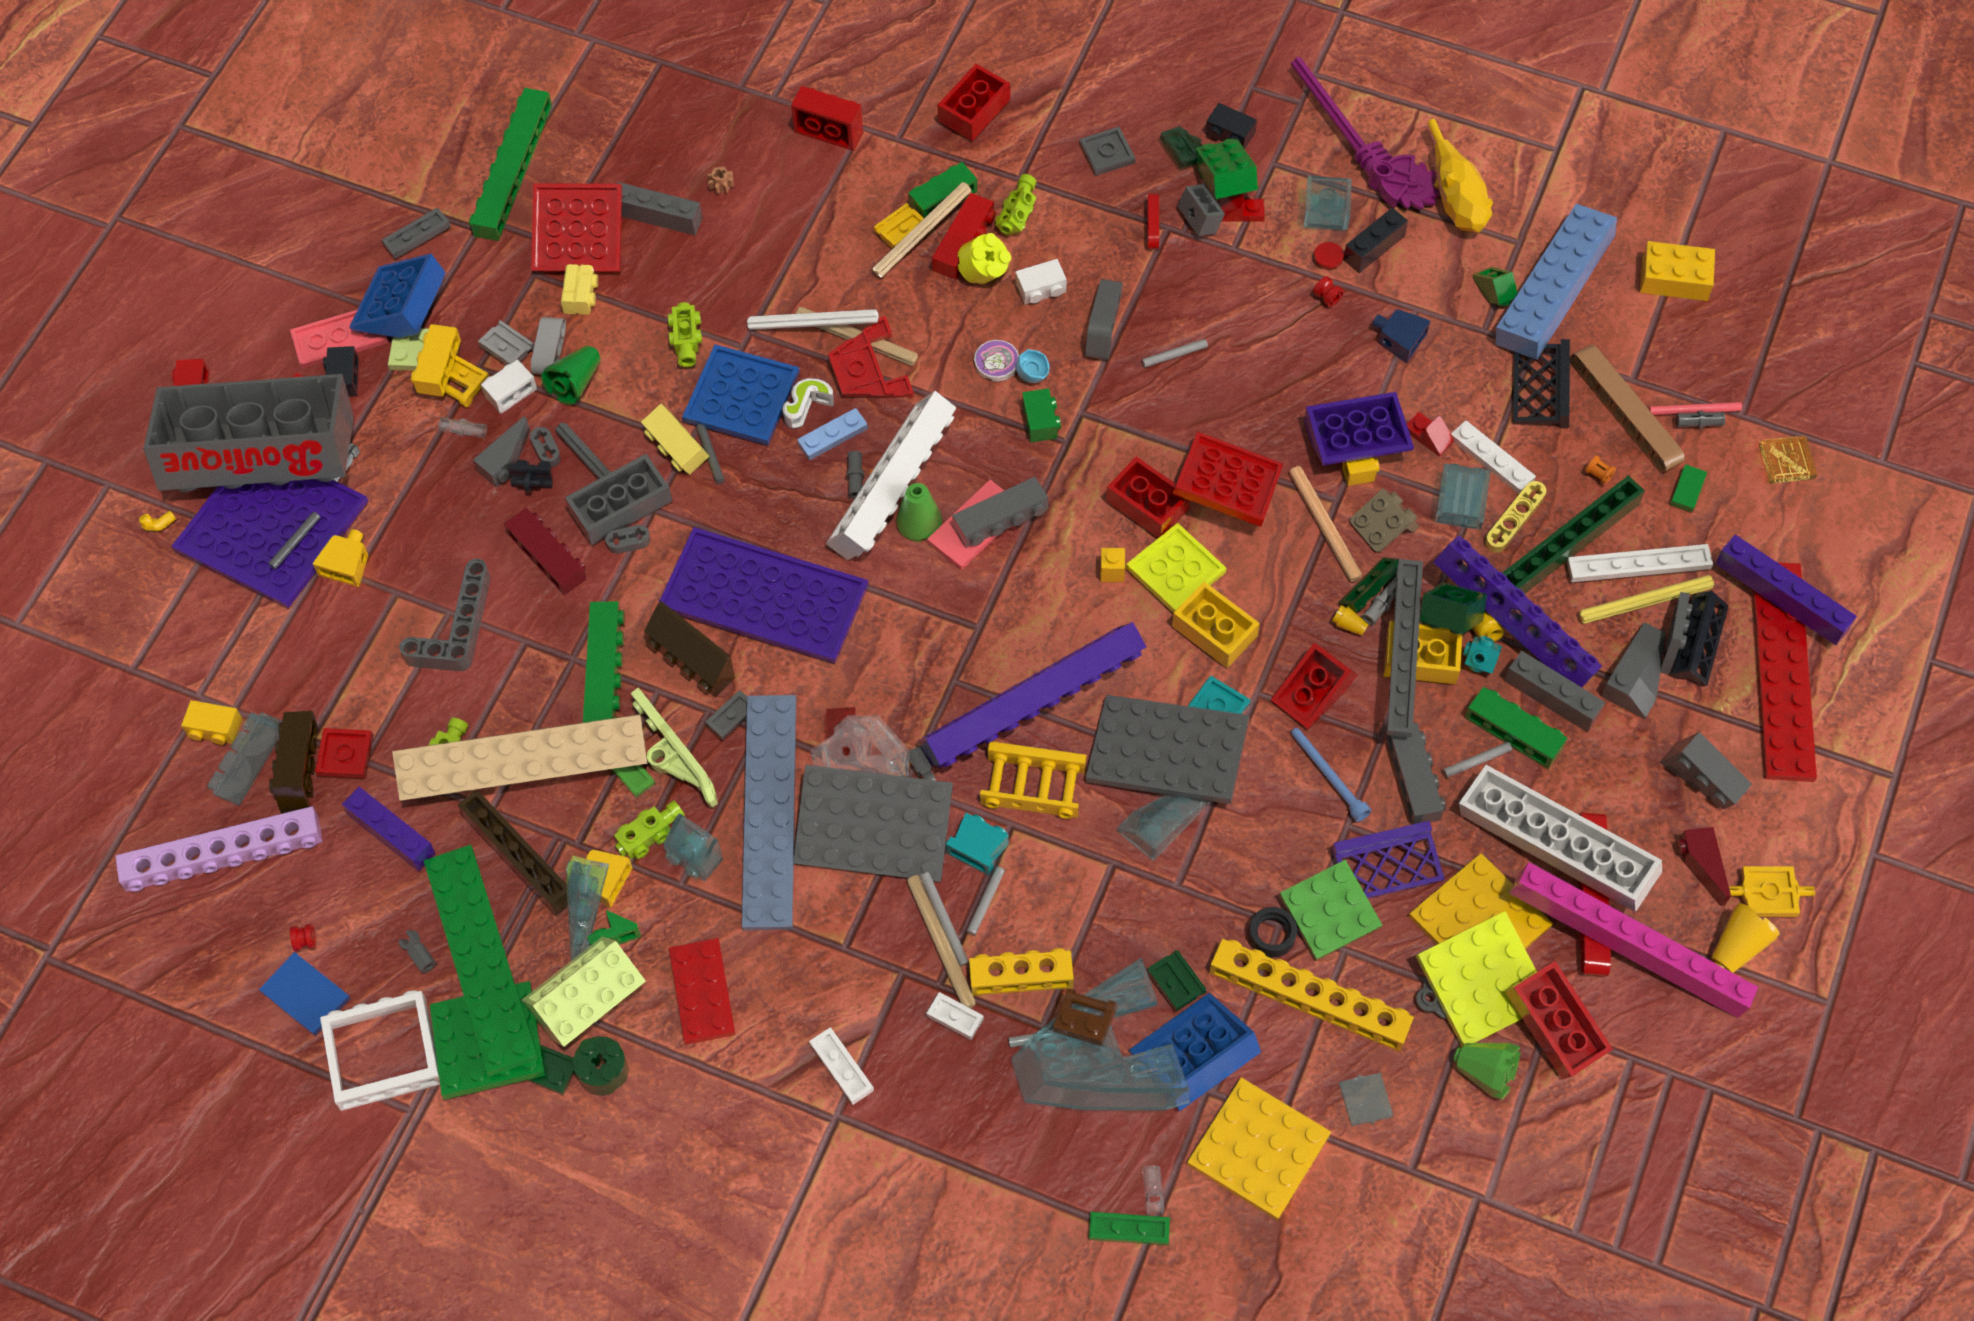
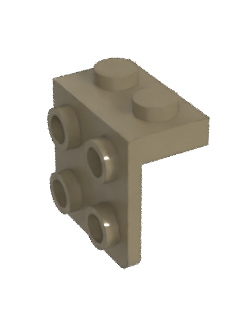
M1383 488L1350 519L1351 524L1376 552L1383 551L1405 529L1414 533L1420 527L1415 521L1418 518L1410 508L1405 509L1402 506L1403 499L1395 491L1391 493Z

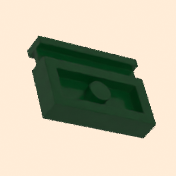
M1178 949L1147 968V973L1175 1012L1197 999L1201 994L1206 993L1207 989Z
M541 1045L546 1076L525 1081L564 1096L575 1074L573 1057Z

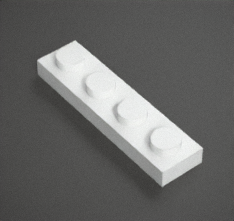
M1464 421L1451 433L1455 444L1516 493L1520 494L1529 482L1535 481L1536 476L1468 421Z

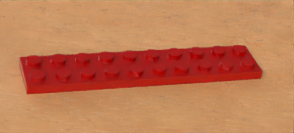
M1777 562L1802 579L1800 563ZM1752 589L1765 779L1815 782L1817 771L1806 625Z

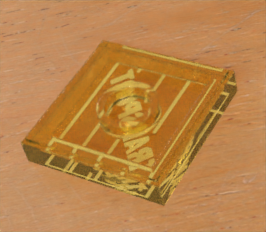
M1806 436L1760 441L1759 447L1770 484L1816 479L1817 472Z

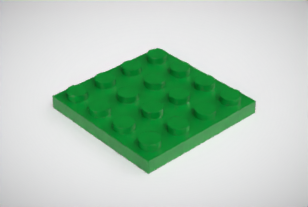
M530 981L516 984L520 1001L533 991ZM464 996L429 1004L441 1096L444 1100L546 1076L538 1022L522 1001L521 1004L539 1060L489 1077L486 1072Z

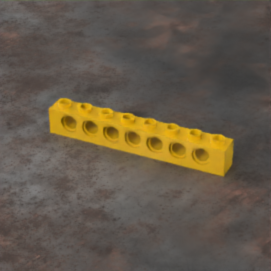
M1222 938L1211 963L1209 973L1211 975L1401 1052L1414 1016H1411L1408 1011L1402 1008L1394 1009L1385 1005L1380 999H1370L1362 996L1355 989L1340 987L1331 979H1321L1313 976V973L1309 970L1291 967L1286 961L1269 958L1260 950H1249L1242 947L1235 940L1227 941ZM1242 960L1247 965L1245 967H1238L1234 962ZM1266 970L1270 973V976L1263 977L1259 975L1258 971ZM1288 979L1291 980L1294 983V985L1291 987H1287L1282 983V981ZM1313 989L1318 995L1314 997L1309 996L1306 990ZM1337 999L1342 1005L1333 1006L1330 1000ZM1362 1009L1366 1015L1358 1016L1353 1010ZM1378 1019H1386L1390 1025L1382 1026L1379 1024Z

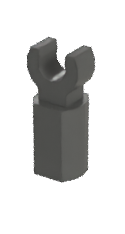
M920 747L913 748L907 752V758L918 777L936 780L931 772V765Z
M407 930L406 933L410 940L400 939L398 941L401 948L408 950L407 953L421 973L431 971L437 962L424 944L420 943L417 931Z

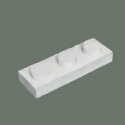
M831 1027L809 1041L810 1046L852 1105L874 1091V1087Z

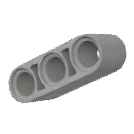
M541 317L531 359L532 374L541 375L547 366L560 360L566 331L564 318Z

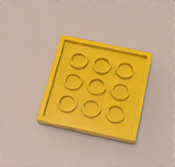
M1482 853L1409 914V918L1436 945L1506 911L1525 950L1553 925L1539 909L1509 894L1513 884Z
M1241 1077L1188 1160L1187 1165L1278 1221L1328 1140L1331 1131Z

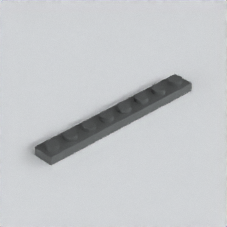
M1399 559L1386 735L1411 737L1413 732L1423 561Z

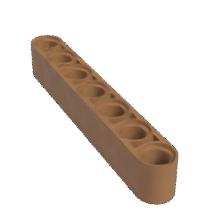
M1590 344L1571 355V363L1576 371L1659 471L1666 472L1684 462V453L1679 445L1595 345Z

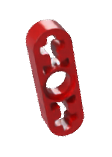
M1148 194L1147 198L1148 249H1159V194Z

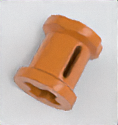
M1598 455L1590 461L1585 469V473H1591L1600 479L1603 485L1609 482L1616 471V467L1608 466L1600 460Z

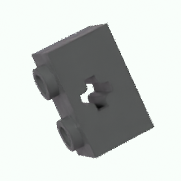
M1204 184L1185 187L1178 208L1198 236L1216 234L1225 213Z

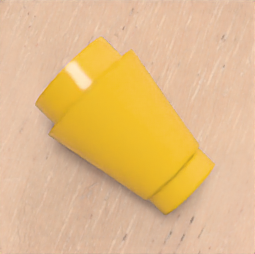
M1342 605L1332 619L1336 627L1360 636L1363 635L1369 625L1350 607L1347 606L1346 608Z

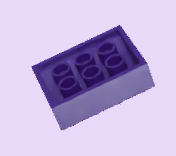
M1396 392L1306 407L1304 424L1309 441L1322 465L1414 450Z

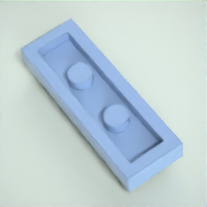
M855 408L797 439V443L810 461L867 430L868 424Z

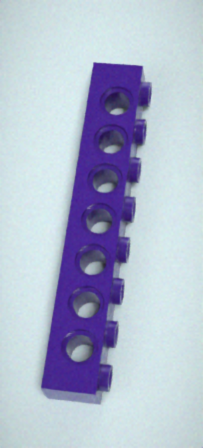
M1457 536L1433 562L1458 586L1486 593L1485 610L1547 667L1580 687H1583L1602 667L1593 655L1586 652L1579 645L1576 639L1563 631L1557 622L1552 621L1543 612L1541 607L1529 600L1521 589L1516 588L1502 572L1495 569L1486 557L1480 555L1472 548L1467 540Z

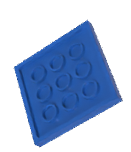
M714 344L683 413V422L693 425L701 424L707 429L769 445L783 413L784 403L788 401L800 373L799 367Z

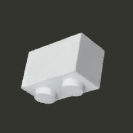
M1058 259L1015 271L1016 286L1024 305L1037 303L1043 299L1057 297L1066 293L1067 279Z
M518 359L506 365L503 370L494 376L488 377L481 384L484 396L500 414L537 390L534 376Z

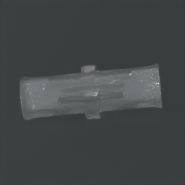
M440 418L441 421H439L438 428L441 432H451L461 437H465V435L483 439L486 437V424L468 422L467 419L462 418L460 420Z

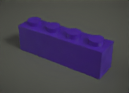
M358 787L342 803L347 815L418 872L425 866L424 860L436 855L428 840L361 787Z

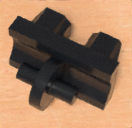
M517 460L516 464L509 465L511 486L525 487L526 493H531L533 487H553L552 469L549 461H540L538 465H529V462L526 460Z

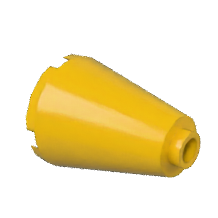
M1738 903L1731 913L1713 952L1711 961L1734 973L1774 942L1780 933L1767 918L1762 920L1758 917L1756 910L1745 904Z

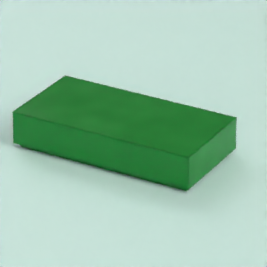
M1685 464L1670 505L1693 513L1707 471Z

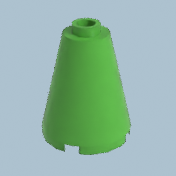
M914 483L906 489L896 516V524L900 534L906 539L915 542H922V539L929 538L942 525L941 511L928 488L921 483Z

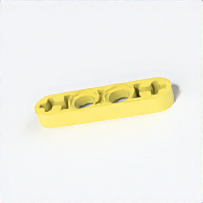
M1532 481L1525 486L1489 531L1485 541L1489 551L1499 553L1505 550L1543 502L1546 495L1544 484ZM1538 491L1539 494H1535L1531 501L1529 499L1531 492ZM1525 505L1529 511L1521 513L1516 509V506ZM1512 521L1516 527L1508 529L1503 525V522ZM1501 533L1503 535L1501 541L1496 544L1493 543V540H1496Z

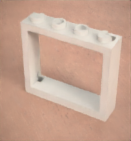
M408 991L403 996L381 998L376 1003L369 1005L358 1004L353 1009L346 1011L336 1010L329 1012L327 1016L320 1017L334 1100L341 1111L440 1085L434 1035L427 999L422 991ZM417 1007L428 1068L343 1091L333 1029Z

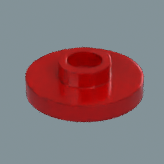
M1333 242L1321 243L1314 252L1315 262L1326 269L1338 267L1344 258L1343 249Z

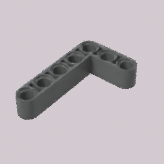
M472 559L465 566L449 640L408 637L400 643L399 650L408 666L450 671H465L471 666L490 584V574L486 563L482 559ZM416 650L414 653L408 654L410 651ZM440 652L438 655L432 656L434 653Z

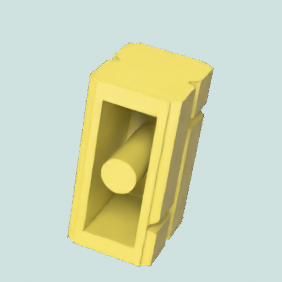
M571 264L566 266L561 305L565 314L578 313L589 315L591 306H595L596 294L593 293V290L598 287V274H594L593 266Z

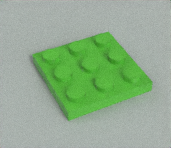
M1346 860L1279 893L1288 913L1294 918L1297 929L1315 961L1383 926Z

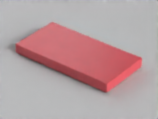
M357 310L290 329L301 369L323 363V357H327V348L354 346L356 352H361L389 343L388 338L385 335L351 330L349 326Z
M989 480L955 513L1005 490L992 480ZM951 516L927 539V543L955 566L963 570L997 536L993 535L984 539L978 545L966 548L953 528Z

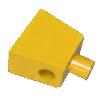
M351 529L347 538L337 535L332 536L313 562L318 576L359 587L368 559L365 545L361 543L364 535L358 530Z
M591 850L585 861L575 856L572 857L568 870L577 873L575 881L580 890L611 908L632 870V865L627 857Z

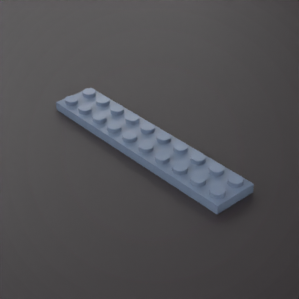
M796 695L747 696L742 898L743 931L793 930Z

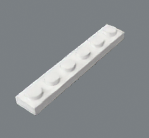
M1708 544L1568 557L1567 566L1571 582L1707 570L1712 568L1713 562Z

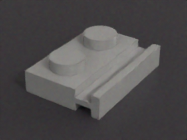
M501 320L496 327H492L478 341L481 348L506 365L513 363L517 359L521 362L528 355L527 353L534 349L533 342Z

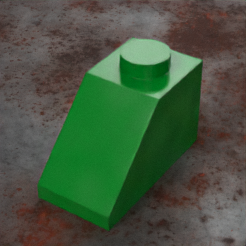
M1490 267L1473 274V279L1490 303L1506 306L1512 303L1511 300L1515 299L1518 294L1512 271Z

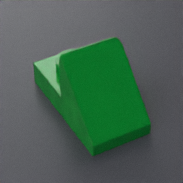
M606 910L611 928L597 929L587 936L590 946L602 936L615 940L620 945L640 938L641 934L637 923Z

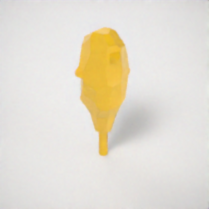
M1430 119L1427 123L1436 142L1437 179L1434 186L1440 190L1444 210L1461 231L1479 233L1493 214L1491 210L1493 201L1491 198H1488L1485 182L1474 164L1463 157L1448 140H1444L1436 120Z

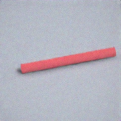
M1741 402L1649 406V411L1653 415L1696 413L1699 410L1704 412H1735L1742 410Z

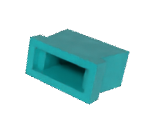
M965 813L956 837L950 836L946 843V854L990 876L994 869V861L1009 845V834L1000 826L995 825L993 827L989 825L982 817L976 814L970 815Z

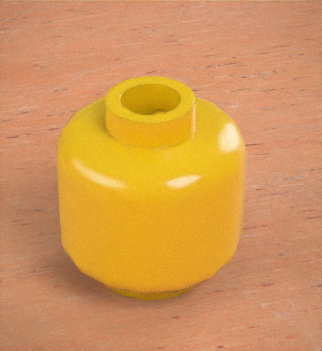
M1485 610L1483 621L1473 627L1472 630L1477 637L1486 636L1495 642L1504 635L1505 628Z

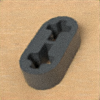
M545 427L535 428L530 434V439L539 460L549 461L551 468L557 466L561 461V456L550 431ZM542 436L545 439V443L542 444L538 437ZM546 451H550L553 458L549 459V457H547Z
M635 525L610 531L605 541L611 553L619 554L647 547L651 537L648 528L643 525ZM637 534H642L641 540L637 539ZM614 539H619L618 545L614 544Z

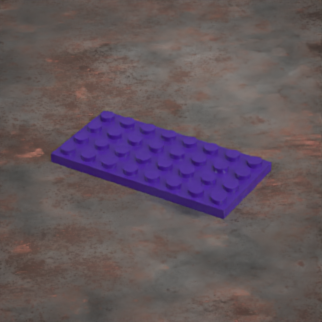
M693 527L659 602H664L680 616L835 664L869 582L857 576Z

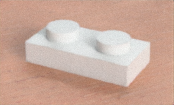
M940 992L926 1013L928 1018L969 1040H972L984 1019V1016Z

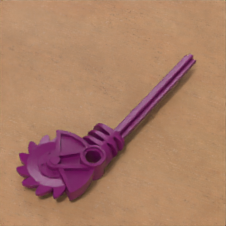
M1296 57L1294 61H1291V66L1356 152L1354 158L1360 163L1361 168L1364 169L1368 176L1369 186L1374 190H1378L1385 202L1393 208L1399 202L1406 209L1410 205L1423 210L1424 205H1435L1434 199L1441 196L1440 191L1434 186L1436 182L1434 180L1436 177L1435 170L1428 172L1423 162H1420L1418 166L1415 163V155H1399L1392 158L1390 154H1387V149L1383 148L1381 141L1366 145L1302 58Z

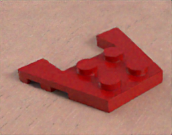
M886 316L878 319V322L871 327L868 326L863 329L862 333L855 338H850L828 353V358L842 397L914 396L908 375L884 381L871 343L892 337Z

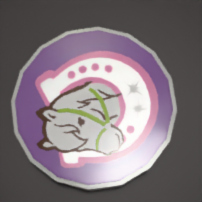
M1002 340L987 341L978 348L975 353L974 364L976 371L981 377L999 382L1014 376L1016 373V361L1019 355L1012 344Z

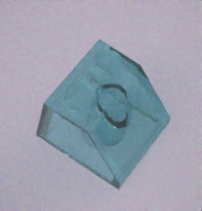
M679 813L663 844L666 853L665 857L672 864L683 866L685 872L694 879L698 877L705 882L723 861L719 842L712 835Z

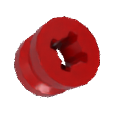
M306 924L302 928L297 926L290 927V940L294 951H300L303 947L309 949L316 948V935L312 924Z

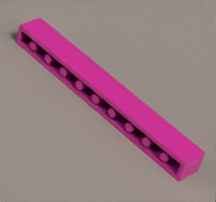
M1530 862L1519 872L1509 894L1737 1018L1750 1008L1758 986Z

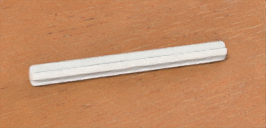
M877 310L750 316L747 319V326L750 330L866 324L877 323L879 316Z

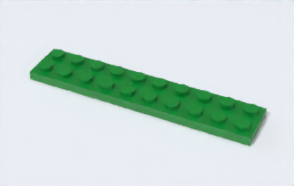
M470 844L424 860L488 1076L492 1077L539 1060L472 845Z

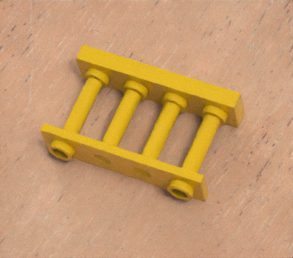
M989 742L988 760L994 762L990 790H981L980 803L992 809L1003 807L1058 815L1063 819L1078 818L1079 804L1072 803L1076 775L1079 773L1085 774L1087 755ZM1006 763L1018 765L1014 794L999 792L1003 767ZM1031 766L1043 769L1038 798L1023 796L1027 771ZM1054 770L1067 773L1062 801L1048 799L1052 771Z

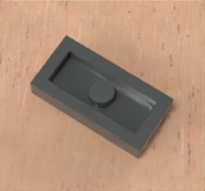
M739 690L705 721V725L722 741L747 719V696Z

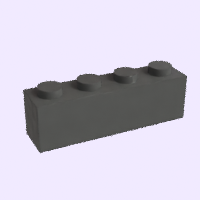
M621 182L617 183L623 186L622 217L696 235L703 219L700 202Z
M1033 477L953 514V528L966 548L978 545L984 539L993 535H1000L1012 526H1019L1033 516L1037 517L1044 514L1048 510V496L1036 477Z
M1523 651L1520 652L1509 667L1505 682L1587 733L1600 716L1605 705V701Z
M1413 723L1411 737L1387 735L1386 737L1411 825L1426 821H1440L1443 811L1446 810L1445 800L1438 793V777L1436 774L1433 775L1431 770L1433 765L1431 754L1429 752L1426 753L1425 734L1419 730L1418 723Z

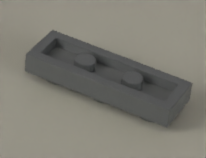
M436 208L382 239V243L392 257L396 259L450 228L451 225L440 209Z

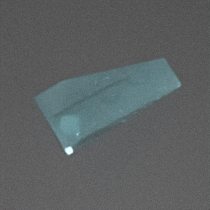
M1166 794L1133 811L1116 828V831L1154 861L1211 801Z
M572 856V860L568 862L566 868L568 875L566 882L571 960L589 946L587 936L592 934L609 867L608 863L579 856Z

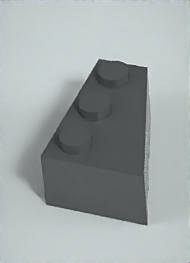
M1700 732L1676 742L1660 761L1662 765L1722 809L1735 805L1752 785Z

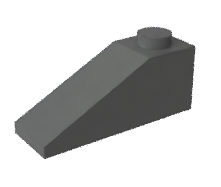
M524 416L473 460L477 472L494 487L509 479V465L516 464L517 460H519L530 434L529 424Z

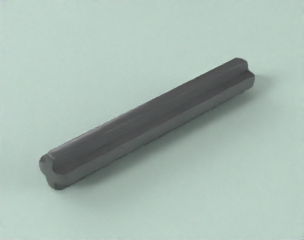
M560 423L556 427V433L598 479L611 473L566 423Z

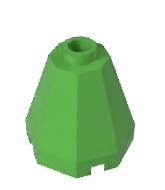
M1465 1043L1462 1048L1458 1047L1454 1056V1062L1457 1063L1458 1071L1494 1098L1503 1100L1511 1088L1506 1086V1084L1510 1080L1514 1081L1521 1056L1520 1052H1518L1520 1046L1511 1043Z

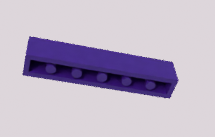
M1736 534L1721 550L1715 563L1836 646L1850 630L1857 617Z

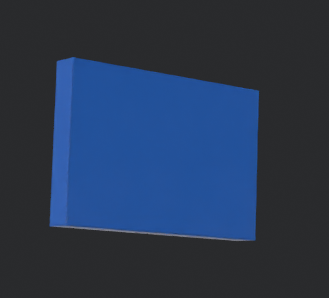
M295 952L259 989L263 995L314 1036L322 1030L320 1017L327 1016L329 1012L340 1010L351 999L347 993Z

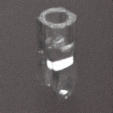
M1146 1166L1143 1168L1147 1216L1154 1212H1161V1215H1164L1160 1166ZM1159 1196V1201L1150 1202L1149 1197Z

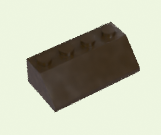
M660 601L644 630L646 645L654 652L659 651L668 664L671 666L675 664L680 668V672L684 677L689 680L691 678L695 680L698 687L707 694L709 692L714 697H717L735 679L731 656L664 602Z

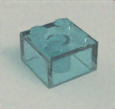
M1307 176L1303 227L1348 230L1352 179Z

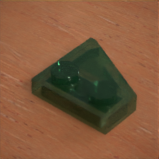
M1180 126L1161 132V141L1180 168L1197 164L1195 148L1203 146L1201 139L1190 135L1188 131Z

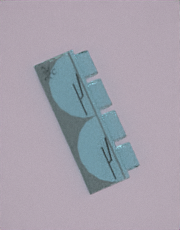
M252 712L249 714L242 726L249 733L239 731L230 746L237 753L227 751L218 766V769L225 773L215 771L207 785L209 789L214 791L213 795L238 806L241 805L274 749L276 741L280 738L278 724L282 720L263 712L260 715Z

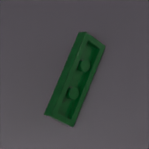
M1383 557L1338 602L1339 605L1346 608L1348 606L1354 612L1362 610L1366 603L1374 595L1378 594L1389 580L1396 576L1399 559Z

